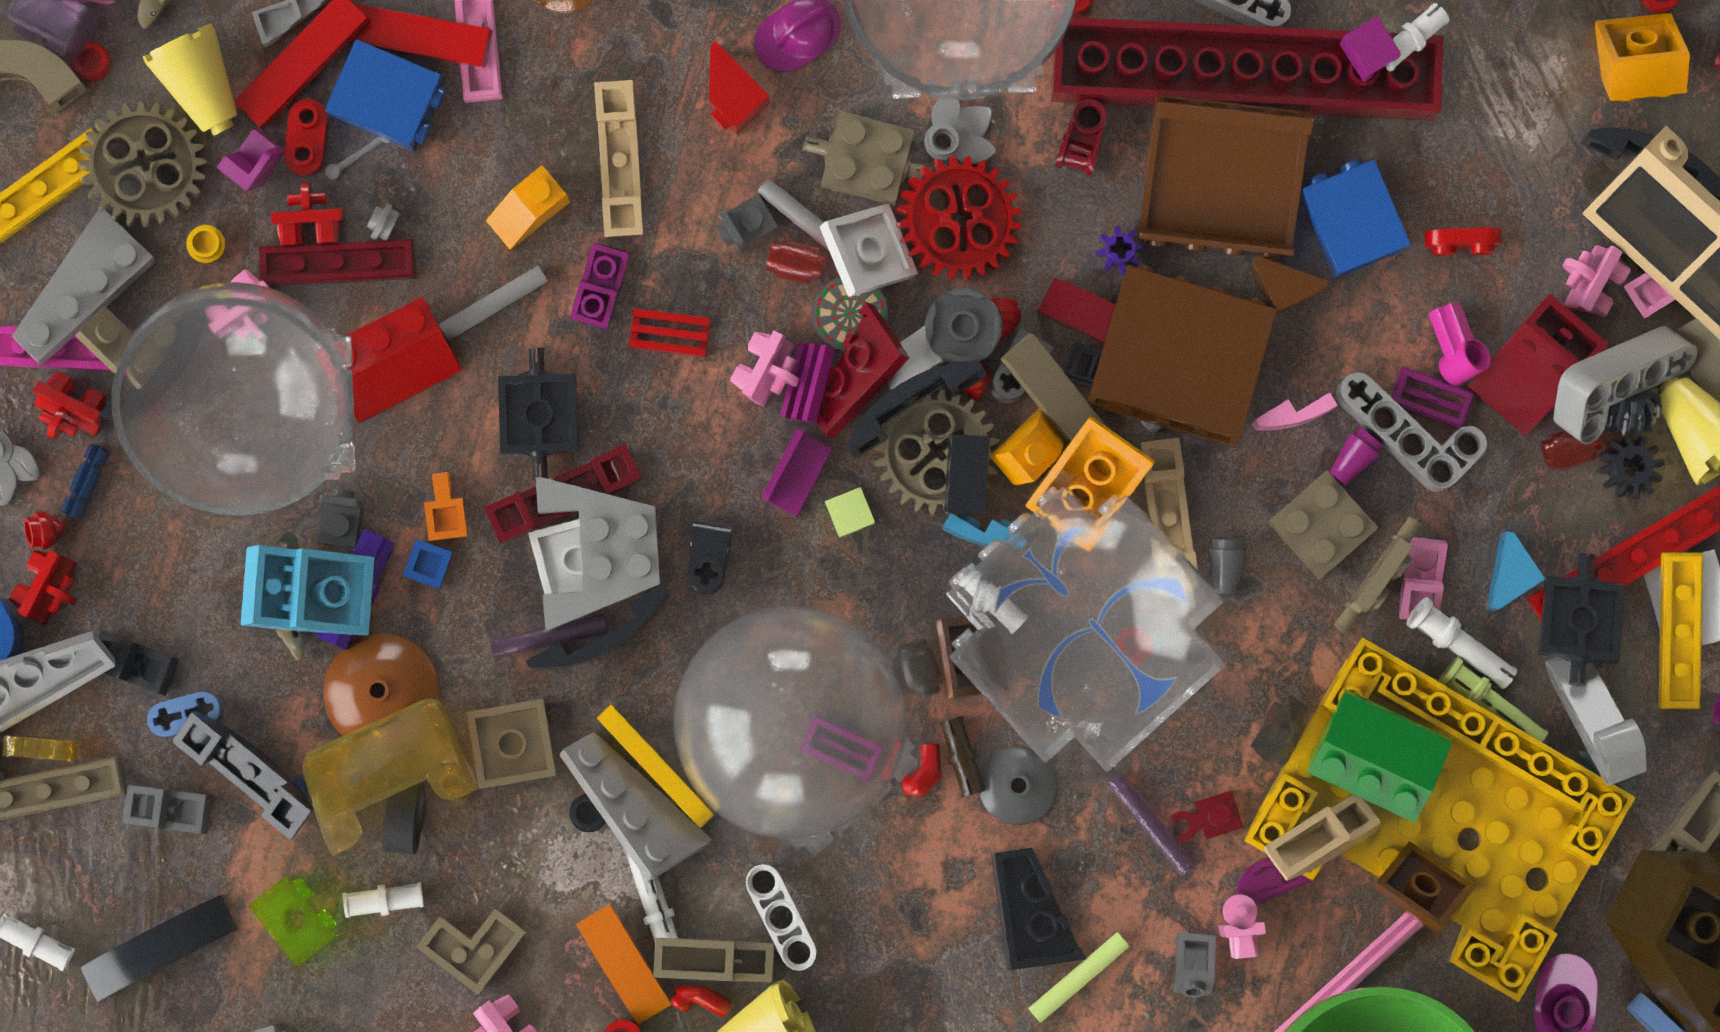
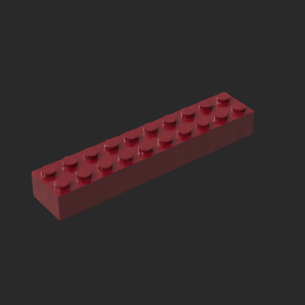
M1057 16L1054 25L1051 102L1080 103L1086 99H1094L1105 105L1155 107L1156 94L1309 111L1312 115L1434 121L1441 112L1444 35H1432L1426 40V46L1419 52L1414 50L1394 70L1389 71L1385 66L1375 72L1371 79L1363 82L1340 46L1344 35L1351 31ZM1389 33V34H1390L1391 38L1393 39V38H1394L1396 35H1398L1399 33Z

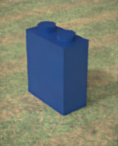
M355 40L325 110L330 117L377 137L387 139L391 143L415 152L418 143L423 145L426 142L432 127V123H429L428 120L433 109L439 110L442 106L447 88L443 87L445 82L440 74Z
M1362 158L1341 166L1342 173L1328 178L1326 173L1312 177L1305 181L1306 187L1300 192L1301 203L1334 280L1401 253L1411 245L1375 160L1363 163Z

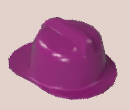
M793 0L768 16L759 25L755 34L754 45L759 60L767 68L777 72H792L803 67L836 43L841 32V19L837 9L828 0Z
M1559 954L1548 960L1541 969L1537 983L1534 1026L1537 1032H1592L1597 1019L1598 979L1592 966L1582 957L1574 954Z

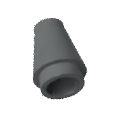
M1212 538V547H1208L1214 593L1237 594L1247 549L1243 548V539Z

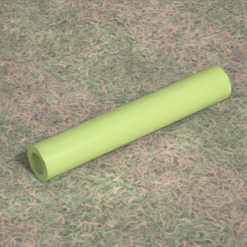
M1116 932L1028 1009L1042 1023L1130 946Z

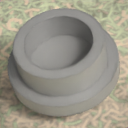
M386 203L383 209L378 206L375 207L366 226L372 229L371 238L376 239L380 237L384 240L388 238L399 215L398 212L391 209V204Z

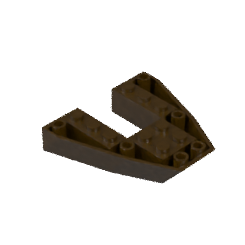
M1641 850L1604 920L1652 993L1687 1032H1720V852Z

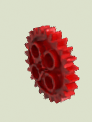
M951 155L948 157L947 167H945L938 158L933 161L934 172L926 166L919 170L923 181L915 177L909 179L908 183L914 189V192L904 190L900 194L904 200L909 202L908 205H901L896 209L898 213L906 215V219L897 223L896 227L908 230V234L900 242H912L914 247L909 251L908 256L912 257L920 253L922 259L919 263V268H923L929 263L933 264L932 276L934 277L943 269H946L948 281L955 278L957 271H960L963 281H967L970 279L971 269H973L980 278L985 275L984 264L990 269L995 270L999 267L995 256L1002 259L1010 256L1004 245L1014 246L1018 242L1016 238L1010 235V231H1017L1022 227L1021 224L1012 221V217L1021 213L1022 209L1010 206V202L1016 199L1018 195L1017 193H1005L1004 189L1009 185V179L1000 183L995 180L999 173L998 168L990 173L984 172L986 167L985 160L980 161L976 167H972L971 156L967 155L964 157L961 165H958L955 155ZM953 184H956L959 189L958 208L954 192L952 191ZM969 188H977L983 193L984 202L982 206H974L968 201L967 191ZM931 192H939L945 197L946 207L943 211L936 210L930 205L929 196ZM957 209L959 215H966L967 221L961 224V227L958 221H952L951 215L956 213ZM974 226H981L988 232L989 239L986 245H980L973 240L972 229ZM960 228L962 239L966 246L965 252H961L959 248ZM936 230H944L950 235L951 245L949 249H942L935 244L934 234Z

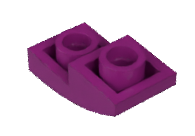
M596 242L592 243L570 319L608 329L631 255L630 252Z

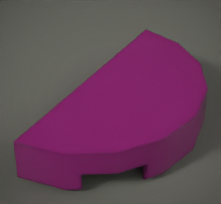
M1267 858L1258 860L1246 868L1238 880L1235 895H1246L1258 904L1310 883L1311 880L1300 875L1286 881L1271 859Z

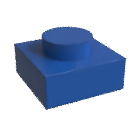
M416 539L403 576L441 590L454 553Z

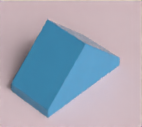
M1506 531L1500 534L1485 608L1487 611L1499 610L1545 580L1515 533Z

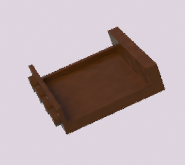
M1156 94L1138 227L1139 239H1146V244L1158 247H1166L1169 245V242L1183 243L1184 248L1194 251H1206L1207 246L1222 248V252L1230 255H1245V251L1261 252V257L1272 260H1282L1284 255L1294 256L1293 238L1308 137L1312 135L1314 121L1311 112Z
M1128 265L1087 402L1090 406L1236 448L1242 435L1277 309L1268 307L1269 304L1266 301L1250 297L1244 300L1231 296L1232 293L1221 287H1210L1207 289L1194 285V281L1187 277L1173 276L1170 278L1157 274L1154 268L1146 265H1136L1135 267Z

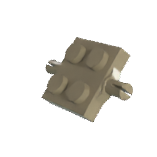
M840 111L836 129L830 136L829 141L808 135L805 137L802 151L824 156L825 170L821 181V187L895 206L899 189L907 177H915L923 181L919 170L924 165L911 162L910 148L915 130Z
M1408 516L1398 533L1393 535V541L1386 547L1350 601L1345 604L1346 608L1336 623L1333 624L1336 629L1347 635L1349 629L1359 616H1362L1367 611L1373 612L1374 609L1377 610L1391 591L1385 587L1390 579L1394 581L1397 577L1400 578L1413 559L1408 553L1413 547L1410 544L1411 540L1419 528L1422 527L1418 521Z

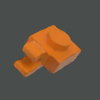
M450 473L432 474L435 501L424 502L429 541L469 537L464 498L452 499Z

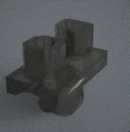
M1290 695L1283 705L1274 701L1250 746L1255 749L1256 753L1263 760L1277 761L1279 765L1284 767L1289 761L1308 722L1303 718L1309 707Z

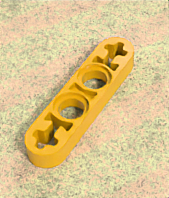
M611 704L596 717L699 828H702L714 816V813Z

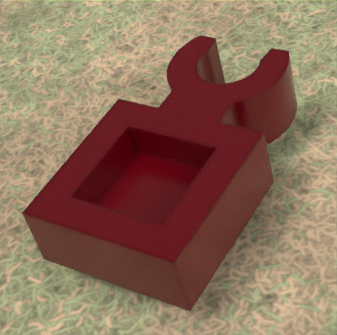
M1232 790L1195 801L1194 805L1197 812L1195 814L1180 811L1170 816L1171 821L1184 819L1189 826L1186 833L1176 836L1177 841L1191 839L1196 834V831L1202 829L1205 839H1209L1244 828Z

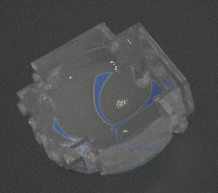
M1052 486L1036 501L1040 508L1034 514L1030 515L1028 512L1020 515L1007 528L1011 535L1003 542L1000 539L997 541L993 540L978 554L982 561L970 571L965 566L949 581L953 588L946 595L978 630L973 633L968 628L951 644L956 650L948 657L1044 763L1048 762L1075 737L1101 767L1108 772L1230 662L1198 626L1225 600L1191 564L1179 546L1156 526L1129 495H1125L1121 499L1116 494L1098 509L1103 515L1099 518L1092 509H1087L1067 486H1063L1059 491L1055 486Z

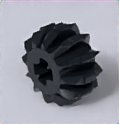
M1649 388L1609 406L1606 422L1608 432L1618 431L1623 436L1626 433L1640 436L1642 431L1652 432L1662 409L1658 388Z
M1625 434L1622 436L1621 444L1615 439L1607 443L1611 452L1602 451L1599 453L1598 458L1608 465L1597 468V474L1609 475L1610 479L1604 481L1602 486L1604 489H1607L1616 484L1615 497L1617 498L1623 497L1626 491H1628L1630 499L1637 500L1640 496V490L1649 495L1654 492L1651 482L1659 483L1663 479V476L1654 471V469L1664 466L1665 462L1663 459L1653 460L1651 455L1657 453L1659 448L1657 445H1654L1646 450L1647 438L1645 436L1638 437L1634 444L1632 436ZM1633 459L1636 462L1633 467L1638 466V471L1628 475L1625 472L1628 467L1623 468V463Z

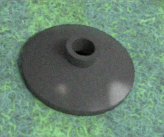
M1011 747L999 751L987 761L980 774L983 787L986 790L979 792L982 803L992 816L1004 823L1024 825L1034 822L1050 809L1055 799L1057 782L1053 768L1041 754L1024 747ZM1015 778L1023 779L1026 784V788L1022 793H1015L1011 789V782Z

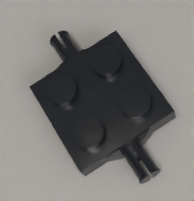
M529 348V371L517 376H498L500 454H522L532 457V480L540 477L539 465H541V477L549 479L547 457L557 453L579 452L577 375L575 373L554 374L545 371V348H537V363L535 348Z
M1587 553L1579 554L1578 575L1569 578L1546 576L1543 588L1538 655L1559 657L1571 662L1569 685L1572 686L1576 684L1577 686H1586V664L1593 662L1617 664L1620 661L1625 585L1605 583L1598 578H1594L1596 555L1589 554L1587 556Z

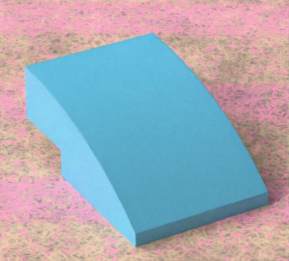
M264 545L247 547L241 626L319 633L369 635L374 557L305 548L289 549Z

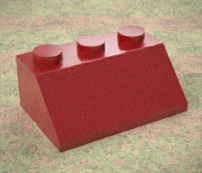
M423 296L318 349L338 389L359 424L462 372L445 335Z

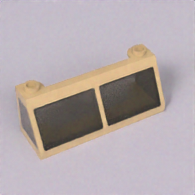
M1665 126L1618 173L1582 214L1720 340V201L1682 167L1688 159V149L1683 140L1669 127Z

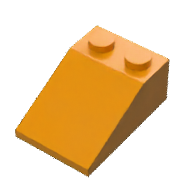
M1090 416L1036 487L1025 506L1060 531L1069 527L1089 526L1072 538L1089 551L1155 461Z

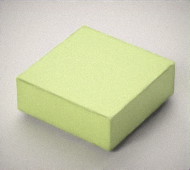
M861 487L825 501L839 538L875 524Z

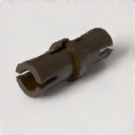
M963 716L952 719L956 735L950 720L939 723L950 754L946 758L949 765L953 764L961 791V798L973 795L968 779L971 781L974 794L986 791L974 758L978 754L976 749L971 748Z

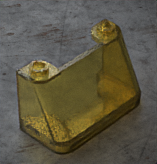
M429 698L420 700L312 750L304 758L302 766L304 780L319 828L331 856L351 848L360 839L362 829L356 814L357 811L428 779L434 792L443 799H457L477 790L472 759L447 708L440 701Z

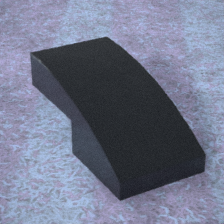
M101 630L98 638L115 657V667L104 673L166 696L180 659Z

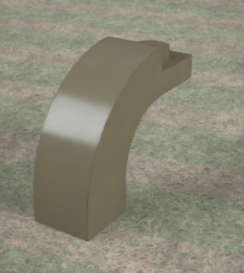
M0 40V82L15 79L33 84L56 112H59L88 90L76 73L50 50L27 41Z

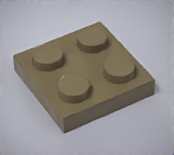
M1328 470L1268 521L1270 526L1318 580L1323 578L1378 529L1377 525Z
M545 699L466 712L479 789L557 776Z

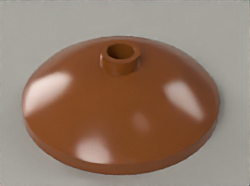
M373 634L351 642L347 650L342 649L333 659L326 673L323 687L325 709L336 730L355 745L379 751L403 747L420 737L435 718L441 695L438 673L429 656L415 643L392 634ZM379 683L383 684L385 687L384 696L375 698L372 695L373 686Z

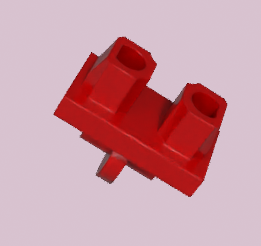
M310 182L301 183V194H287L288 206L302 205V211L270 213L271 224H277L281 245L303 244L302 223L316 222L317 243L339 242L341 232L340 220H346L345 209L313 210V204H327L326 192L313 193Z
M59 371L46 384L39 381L33 389V393L37 395L35 407L43 410L39 420L49 424L47 436L56 440L64 432L74 437L78 429H81L97 437L102 429V420L99 414L107 404L106 396L94 389H88L80 401L70 397L75 388V381Z
M37 550L33 551L27 562V569L37 574L31 587L19 583L14 587L9 597V601L19 608L17 613L46 625L52 612L58 614L64 601L75 606L78 598L68 593L75 581L71 576L78 563L51 550L48 553Z

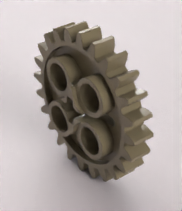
M142 101L138 102L136 112H131L127 104L124 103L122 104V115L117 116L111 109L107 111L109 123L106 124L99 119L95 120L94 125L99 132L98 134L86 132L85 138L92 146H81L80 154L90 159L80 161L79 169L89 171L90 173L82 177L81 183L82 185H94L88 193V198L94 199L99 196L102 198L98 207L100 212L111 206L113 208L112 220L115 221L123 213L127 215V226H131L135 217H140L143 228H147L149 217L154 216L157 223L163 225L164 213L167 212L172 218L177 219L179 215L177 205L187 210L190 208L191 203L186 195L192 197L199 196L200 190L192 183H204L205 175L195 171L206 166L205 159L195 157L203 151L204 146L203 144L191 143L197 135L196 130L183 131L187 122L185 117L176 123L172 121L173 109H169L163 116L159 114L158 103L153 105L150 112H145ZM153 133L160 134L164 137L166 144L160 149L151 148L145 142L146 136ZM113 144H122L127 148L129 154L123 159H115L109 155L107 149ZM170 153H174L176 155V158L172 160H157ZM142 157L145 163L151 162L148 171L143 172L140 166H135L137 158ZM127 168V170L118 175L112 176L109 174L110 170ZM161 170H171L177 175L178 181L173 185H164L157 179V173ZM125 180H133L139 184L141 191L134 196H128L121 192L119 185Z
M941 389L937 400H932L929 395L923 399V402L916 403L900 413L897 419L892 418L886 422L891 428L890 430H883L889 439L886 440V443L874 447L875 451L885 454V457L875 461V466L887 468V471L880 476V481H893V485L888 493L892 495L901 491L903 495L900 505L903 506L912 499L915 501L914 512L918 513L923 504L929 507L930 516H934L937 506L942 505L944 510L946 484L939 490L929 489L924 483V476L931 470H937L943 473L946 478L948 447L944 451L943 456L945 460L942 462L940 459L934 458L916 476H911L910 470L930 455V445L933 444L936 448L942 446L949 439V434H954L959 429L964 431V435L987 436L994 429V424L982 426L981 421L986 414L984 410L975 415L971 412L974 404L972 399L964 406L959 405L960 394L956 397L953 396L951 401H947L945 399V392ZM935 416L945 417L950 423V430L944 435L933 434L928 428V422L931 418ZM990 438L988 463L994 462L990 457L993 453L990 452V448L998 445L999 439ZM905 441H913L919 445L921 453L914 460H906L900 456L899 446ZM988 465L987 476H996L997 471Z

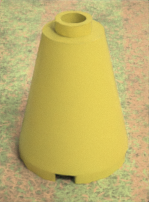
M210 23L198 28L199 31L194 34L187 33L151 51L150 54L143 56V59L201 131L205 132L210 129L214 136L234 126L231 119L237 116V111L217 33L213 24Z
M1674 377L1665 381L1658 388V391L1661 393L1659 397H1661V412L1693 481L1697 485H1700L1701 482L1704 484L1709 483L1720 476V402L1688 377L1681 379Z
M780 980L769 986L716 1032L816 1031L808 1012L801 1013L796 1005V1002L801 1000L797 992L788 982Z

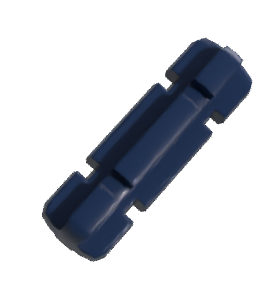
M96 444L88 445L84 454V458H86L85 463L80 464L69 489L72 492L70 498L66 496L61 507L64 514L77 519L83 517L87 507L85 501L86 499L90 500L102 473L99 470L100 466H105L108 459L109 451L106 448Z

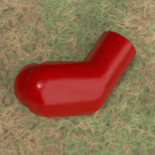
M939 744L920 745L921 767L913 775L905 776L902 781V789L906 795L922 797L940 780Z
M684 984L674 990L676 994L671 999V1005L684 1013L690 1011L692 1003L695 1002L721 1018L728 1013L732 1004L731 1000L709 987Z

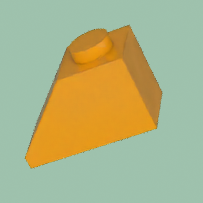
M541 165L508 193L487 218L486 222L511 251L568 205L570 201L563 189Z
M1038 408L990 457L1013 485L1035 482L1060 457L1065 439L1041 409Z

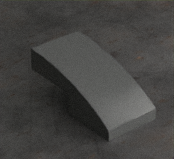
M128 785L122 823L207 834L212 795Z

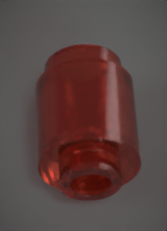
M783 239L782 243L773 241L766 271L774 272V277L811 285L813 278L820 280L825 257L818 256V247Z
M1565 430L1550 434L1547 440L1540 442L1544 460L1550 471L1558 468L1560 471H1564L1596 460L1597 451L1602 449L1600 438L1590 444H1583Z

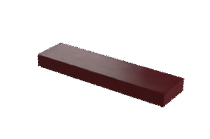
M414 240L259 246L260 282L263 280L268 286L416 279Z

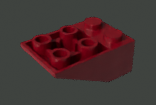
M1549 293L1492 356L1488 369L1476 375L1467 387L1526 437L1555 406L1558 384L1563 373L1573 364L1603 352L1609 343Z

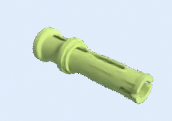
M1459 656L1452 660L1438 679V682L1448 686L1453 691L1540 742H1543L1548 735L1546 729L1541 728L1518 708L1490 688L1492 684L1485 676L1480 678L1463 665V659Z

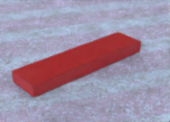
M332 0L234 102L259 128L264 130L371 20L351 0Z
M355 4L371 21L349 42L350 44H354L355 40H359L382 50L485 69L493 32L490 28Z

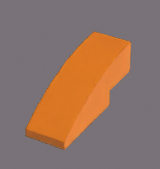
M612 903L576 924L595 958L638 1025L671 1005V1001L658 979L653 977L651 967L635 940L629 934Z

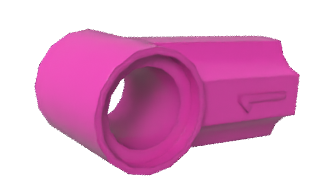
M1460 302L1450 303L1429 313L1431 323L1444 354L1439 360L1440 373L1448 383L1454 386L1462 385L1488 369L1491 363L1490 353L1482 342L1473 338Z

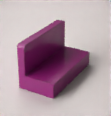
M798 427L762 494L763 501L797 518L833 448L806 435L805 431Z

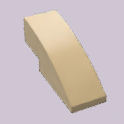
M1353 794L1332 808L1329 806L1264 846L1263 850L1285 880L1288 881L1336 858L1376 834L1381 822L1365 800Z

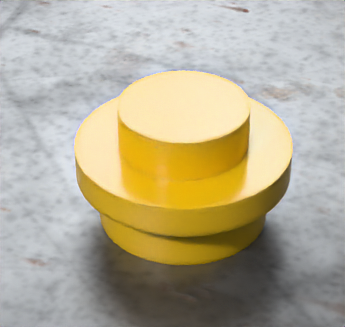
M200 225L190 232L186 246L188 253L194 260L209 264L221 258L226 248V241L222 232L216 227Z

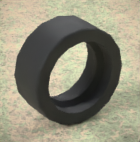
M396 778L391 780L383 819L382 846L385 852L416 854L424 816L425 785L423 781Z

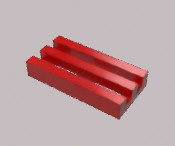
M634 308L629 348L706 358L711 319ZM641 319L700 326L702 329L701 332L640 324ZM639 333L697 340L700 341L699 347L638 339Z

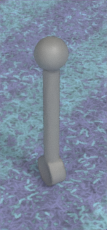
M377 137L339 164H329L325 169L326 176L330 179H337L343 169L382 143H390V141Z

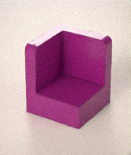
M1378 16L1344 35L1340 42V46L1363 82L1371 79L1375 72L1401 56L1400 50Z
M254 129L250 132L236 153L225 155L217 168L245 191H250L262 187L286 151L259 129Z

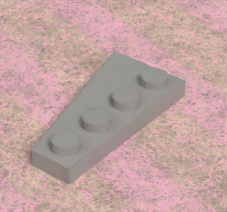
M98 210L12 334V337L42 366L69 342L104 306L107 307L155 263L153 256L116 220H112V216L107 211L103 210L100 212Z
M93 631L0 661V733L115 667V657Z
M595 732L569 745L560 753L561 759L647 881L652 880L711 843L712 839Z

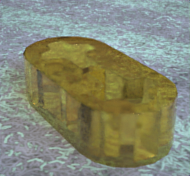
M4 736L2 756L76 761L78 742Z

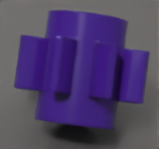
M1118 225L1115 227L1114 235L1111 238L1101 234L1099 239L1106 247L1105 249L1097 250L1095 256L1099 258L1105 257L1107 262L1104 267L1105 272L1111 267L1119 268L1120 275L1124 276L1126 266L1129 263L1133 267L1140 265V261L1134 257V253L1143 251L1144 245H1135L1133 240L1136 233L1135 230H1132L1127 235L1121 233ZM1116 243H1121L1123 249H1129L1124 259H1119L1117 253L1110 252L1114 249Z

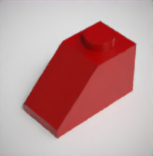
M715 41L710 46L709 103L713 111L709 115L724 131L730 127L738 134L770 104V98L754 79Z

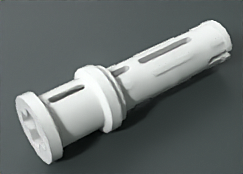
M1430 598L1422 599L1410 613L1406 622L1407 626L1411 629L1418 628L1433 639L1432 643L1434 646L1442 649L1447 647L1496 683L1501 689L1506 688L1513 679L1509 675L1515 676L1517 669L1460 629L1461 624L1459 620L1453 616L1449 618L1435 608Z

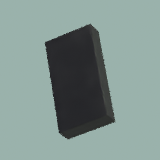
M949 434L944 512L985 515L989 436Z

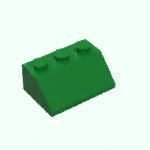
M1345 689L1311 751L1307 772L1415 823L1435 787L1453 739Z

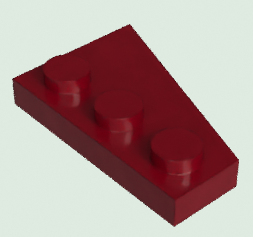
M866 301L859 312L863 316L854 334L848 332L842 343L846 349L836 367L830 368L816 423L823 434L831 438H835L910 358L876 306Z

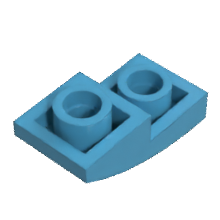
M951 513L942 530L960 539L990 548L1021 549L1026 541L1025 538L1020 536L1022 529L1003 518L1000 523L992 519L984 533L978 529L981 523L973 517L960 513L957 517Z

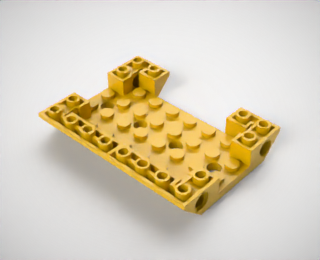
M1362 637L1336 674L1264 798L1244 841L1266 853L1263 850L1264 846L1328 806L1332 808L1353 795L1307 772L1311 751L1345 689L1453 739L1435 787L1416 822L1413 823L1365 800L1381 824L1376 834L1342 853L1341 856L1380 878L1410 841L1474 884V890L1452 920L1462 926L1449 962L1519 1002L1558 935L1554 932L1556 925L1590 866L1599 863L1636 797L1614 784L1608 786L1602 777ZM1465 828L1473 829L1479 838L1477 846L1471 851L1462 849L1458 843V835ZM1321 866L1302 875L1313 881ZM1532 868H1539L1546 875V884L1538 891L1530 889L1526 883V875Z

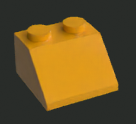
M1671 13L1595 21L1601 79L1610 101H1631L1635 98L1669 97L1673 94L1687 93L1690 53Z

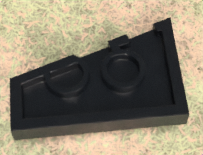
M1026 848L991 853L1007 970L1086 960L1081 947L1078 946L1070 930L1071 927L1065 914H1062L1052 893L1053 890L1033 849Z

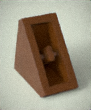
M1259 256L1254 257L1249 268L1264 300L1269 304L1268 307L1277 309L1275 316L1321 295L1329 283L1328 280Z

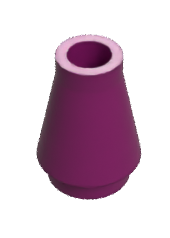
M1359 427L1354 434L1349 433L1334 465L1328 472L1347 486L1354 477L1381 456L1378 452L1384 445Z

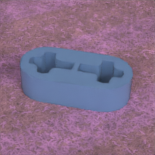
M197 692L154 705L149 710L147 724L155 735L174 737L189 717L188 711L200 707L199 700L204 699L205 703L213 704L214 710L208 712V717L217 722L221 719L223 705L214 694ZM166 709L168 714L181 713L182 719L170 723L171 729L168 731L165 726L157 725L156 720L162 717V710Z
M1639 993L1626 1007L1649 1032H1684L1642 993Z

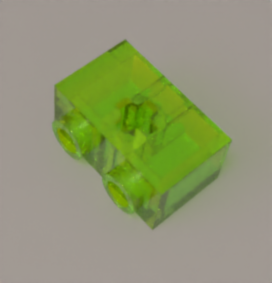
M285 876L249 904L248 907L297 968L305 965L339 938L334 931L338 925L326 909L317 910L310 901L314 894L300 877L294 880L292 876ZM291 910L293 912L303 911L305 915L301 919L304 925L303 928L300 926H290L289 922L293 918L290 913Z

